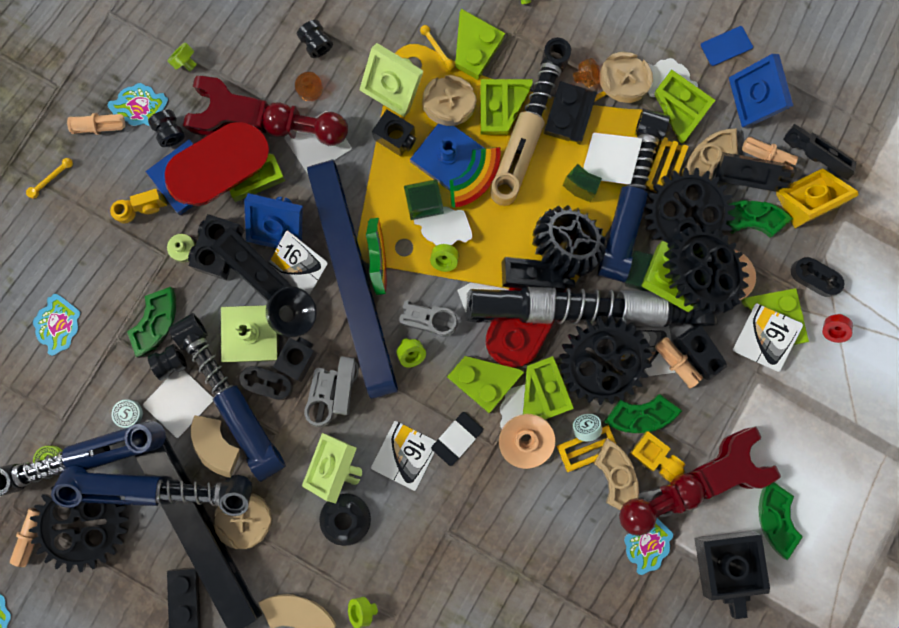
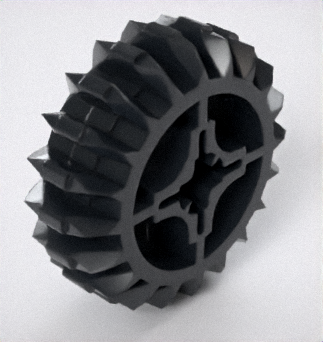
M558 205L553 210L549 209L536 222L537 225L532 234L534 237L532 245L537 247L535 254L542 255L541 263L548 262L550 264L549 271L556 268L558 269L559 276L567 273L569 278L575 275L581 277L586 273L592 272L604 257L606 238L601 235L603 228L596 227L597 220L591 221L588 218V213H580L579 207L572 211L569 205L563 209Z

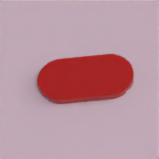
M243 122L227 124L171 158L165 169L166 188L170 195L180 203L193 206L206 205L252 177L264 167L269 152L267 140L263 133L253 125Z
M509 288V290H513V291H520V290H521V289H518V288ZM498 318L491 322L486 333L488 353L500 365L512 368L524 366L536 357L555 320L551 324L521 322L519 318Z

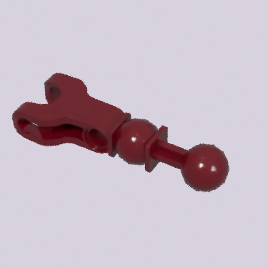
M196 76L192 85L197 93L210 99L207 110L196 114L188 113L185 115L183 127L188 131L203 136H208L227 124L243 122L253 125L262 133L267 131L276 137L289 134L291 138L295 139L297 131L315 134L317 140L327 146L339 145L348 134V124L340 114L325 112L318 118L302 116L296 106L290 108L281 102L269 105L264 100L232 94L220 79L207 76Z
M757 426L742 429L725 437L720 444L719 454L716 458L687 474L677 475L669 485L660 487L662 495L648 502L640 498L628 500L621 507L619 513L621 526L631 535H646L655 527L657 517L670 510L672 513H683L696 509L704 499H710L734 486L743 489H761L781 478L777 466L758 468L751 461V447L761 440L762 437Z

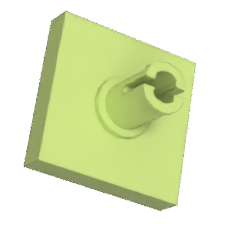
M376 43L371 48L359 90L405 117L410 112L424 71L413 65L409 59L401 58Z
M266 305L221 307V362L236 363L277 360L279 357V334L267 322Z
M322 433L302 487L322 499L336 504L344 481L352 485H357L360 479L349 474L362 476V469L360 467L351 466L357 448Z

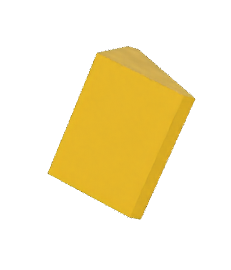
M822 168L791 183L790 188L777 190L776 196L785 212L793 218L791 220L794 228H797L858 196V191Z

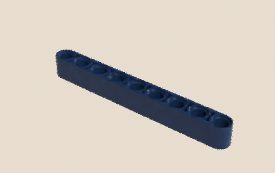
M334 159L308 166L309 180L370 399H375L398 392L395 374Z

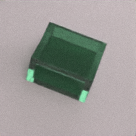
M577 164L566 176L562 186L574 196L591 202L597 193L602 178L588 173Z
M437 179L404 186L410 220L444 214Z
M634 250L625 287L649 291L642 287V283L653 255Z

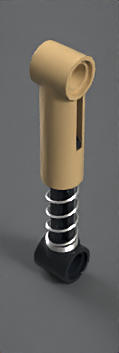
M552 38L545 45L540 63L541 71L538 73L539 80L534 84L535 90L529 96L530 103L525 106L526 112H521L518 116L498 171L492 182L491 197L498 205H510L517 198L545 124L542 118L543 111L547 109L546 104L548 99L551 98L552 88L556 87L554 84L555 80L567 67L571 55V46L563 38ZM554 52L559 53L562 58L555 59L550 54ZM517 153L520 154V158L512 175L509 171ZM503 184L508 185L512 192L506 195L498 191V187Z

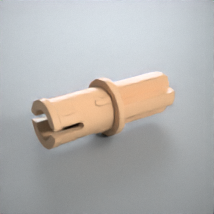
M92 113L91 116L68 117L67 125L71 134L94 132V134L99 135L101 131L122 130L125 128V119L121 114L99 116L97 113Z
M748 137L742 146L743 152L759 159L784 163L786 165L785 169L793 170L794 167L791 164L796 165L798 156L778 149L776 144L769 145L753 137Z
M665 337L657 342L655 349L670 365L669 369L671 371L674 370L687 384L688 388L696 386L699 383L698 380L701 381L703 379V376L687 360L688 356L683 355L669 338Z
M28 508L21 532L16 534L18 540L10 559V564L16 567L27 566L35 545L31 544V541L38 537L37 533L29 532L30 528L37 526V522L30 520L31 516L40 514L35 508Z

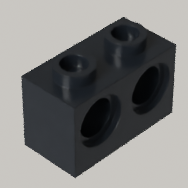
M207 214L205 221L203 220L199 225L197 244L189 252L188 261L190 263L188 266L198 272L227 281L231 267L210 248L216 241L214 240V233L218 229L223 228L226 231L229 227H232L242 237L245 230L237 223ZM209 254H215V261L211 265L205 266V258Z

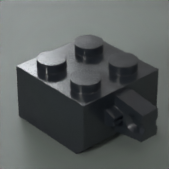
M745 531L694 538L703 596L711 601L722 599L724 604H729L730 615L734 619L748 618L746 601H750V596L769 594L770 592L762 534Z

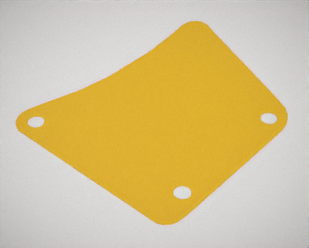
M408 44L396 51L395 54L401 58L417 57L422 63L421 69L424 72L410 112L403 117L383 105L381 117L387 109L412 124L415 128L416 141L410 151L405 150L402 156L397 155L378 142L375 144L357 236L362 259L366 263L370 264L366 231L368 221L372 218H379L385 247L386 268L507 289L509 288L502 287L501 261L504 257L542 261V255L535 254L537 247L532 245L534 238L532 234L537 225L536 222L549 209L553 210L558 205L563 209L569 205L573 211L579 207L580 213H588V218L591 221L597 220L595 226L603 228L601 235L605 237L614 219L621 188L628 184L581 177L592 134L601 133L638 138L635 135L642 109L593 105L582 143L579 145L571 140L566 141L544 134L555 98L551 96L546 104L547 109L542 114L545 124L515 201L507 206L496 204L491 197V184L486 192L472 203L454 208L451 207L450 191L410 162V158L438 124L430 119L423 109L422 98L425 87L431 80L437 77L438 79L445 78L447 75L460 77L472 86L473 92L476 95V106L473 115L466 122L454 126L484 148L501 147L500 163L518 116L521 112H526L525 106L530 103L529 96L533 92L529 91L507 135H481L480 82L481 79L491 78L481 75L476 80L455 68V61L452 59L450 61L454 69L448 71L438 53L423 45ZM395 130L390 133L389 137L398 139L403 133ZM517 153L509 171L512 175L520 158V154ZM503 184L498 187V191L506 195L512 192L508 185ZM441 207H448L455 211L463 210L472 231V239L466 243L457 240L452 245L459 253L457 266L452 271H439L431 265V253L436 245L422 235V226L414 223V219L427 208L439 209ZM401 239H408L413 244V251L408 256H400L396 253L395 245ZM575 275V277L571 279L575 280L576 283V281L579 279V276Z

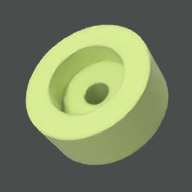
M186 234L174 235L167 244L168 254L178 262H189V252L193 246H196V242Z

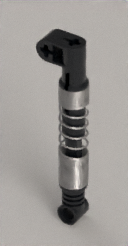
M524 287L520 291L470 289L467 292L466 321L475 323L493 322L498 318H519L521 322L551 324L553 320H556L558 324H562L564 321L570 320L572 324L576 325L579 321L586 323V320H589L593 323L597 320V316L609 317L610 315L616 318V321L623 318L626 326L631 322L637 327H667L669 324L674 323L689 324L690 326L718 325V315L714 316L713 313L705 316L702 310L695 313L693 309L687 312L650 291L621 290L617 298H614L612 290L609 291L608 298H600V293L597 289L594 293H585L584 289L580 293H571L569 288L566 292H556L555 288Z

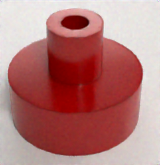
M842 314L831 315L825 319L822 333L831 342H846L852 337L853 322Z

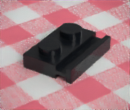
M560 81L544 134L566 141L571 140L581 145L597 92L586 91L585 88Z

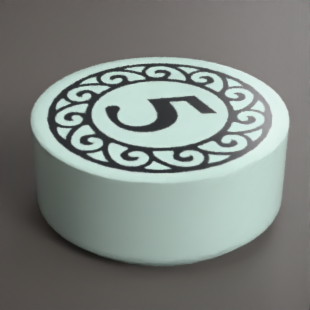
M121 400L112 409V420L117 426L122 428L138 424L143 416L142 408L136 401Z
M584 414L577 417L573 422L575 436L581 441H593L602 434L601 421L596 415Z

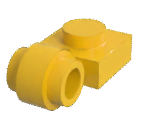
M153 189L130 196V200L115 201L110 208V213L115 220L125 224L135 218L137 211L144 214H153L158 212L161 207L167 206L165 196L158 189Z
M649 431L644 433L629 453L651 471H655L658 465H660L661 470L659 474L669 482L677 475L685 472L683 468L686 464L674 455H671L670 458L665 457L671 448Z

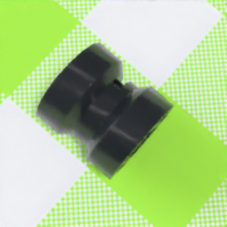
M318 20L306 22L297 31L301 43L306 44V50L311 58H319L325 55L333 46L330 37L323 33V26Z
M172 110L159 111L148 119L151 129L157 133L156 139L161 147L174 146L185 138L182 128L176 124L177 118Z
M176 344L166 347L165 351L160 354L154 353L148 356L150 368L160 381L168 378L170 373L174 371L180 372L187 368L186 360Z

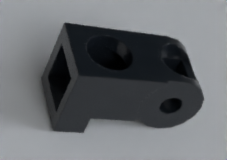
M701 325L691 326L673 340L676 346L682 349L700 375L706 380H711L727 367L725 359Z

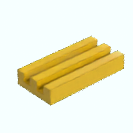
M663 138L650 168L651 171L647 176L649 180L646 181L645 186L648 190L656 192L652 181L665 147L670 150L657 182L661 186H663L661 178L667 175L675 151L679 152L672 171L675 170L679 174L689 146L684 144L681 146L678 144L679 142L668 141V138Z
M609 425L602 427V434L605 433L607 438L616 444ZM574 438L557 445L556 447L566 472L595 462L599 453L570 464L569 459L603 446L607 438L567 454L565 452L566 448L584 441Z

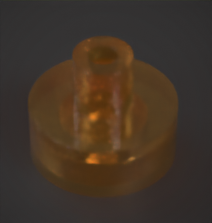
M593 58L581 61L579 63V71L573 73L574 81L576 83L582 81L586 87L599 84L600 70L598 64Z
M304 72L295 81V89L301 99L314 101L321 96L323 86L319 76L315 73Z

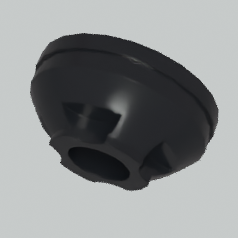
M293 286L281 288L267 302V322L281 336L298 337L304 335L313 327L316 321L315 302L301 288ZM283 306L289 307L293 312V318L290 322L283 321L279 316V311Z
M339 494L336 504L329 501L324 504L319 517L320 528L330 542L341 546L353 545L362 540L370 528L371 513L369 507L360 497L354 494ZM341 512L348 513L352 519L351 526L345 530L339 529L335 524V518Z

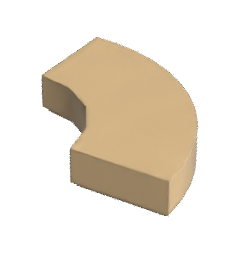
M737 128L716 132L703 140L694 149L686 162L685 168L688 169L689 175H691L695 168H699V176H702L706 171H710L709 180H712L714 169L720 162L722 152L738 155Z
M194 415L191 425V439L193 448L201 462L213 472L231 478L240 456L239 448L229 445L222 438L221 420Z
M607 438L594 465L602 470L608 481L609 493L606 503L621 510V507L628 500L639 498V484L629 457L618 445Z
M281 594L258 602L270 628L279 626L335 628L337 626L333 618L322 606L313 600L311 601L300 596Z

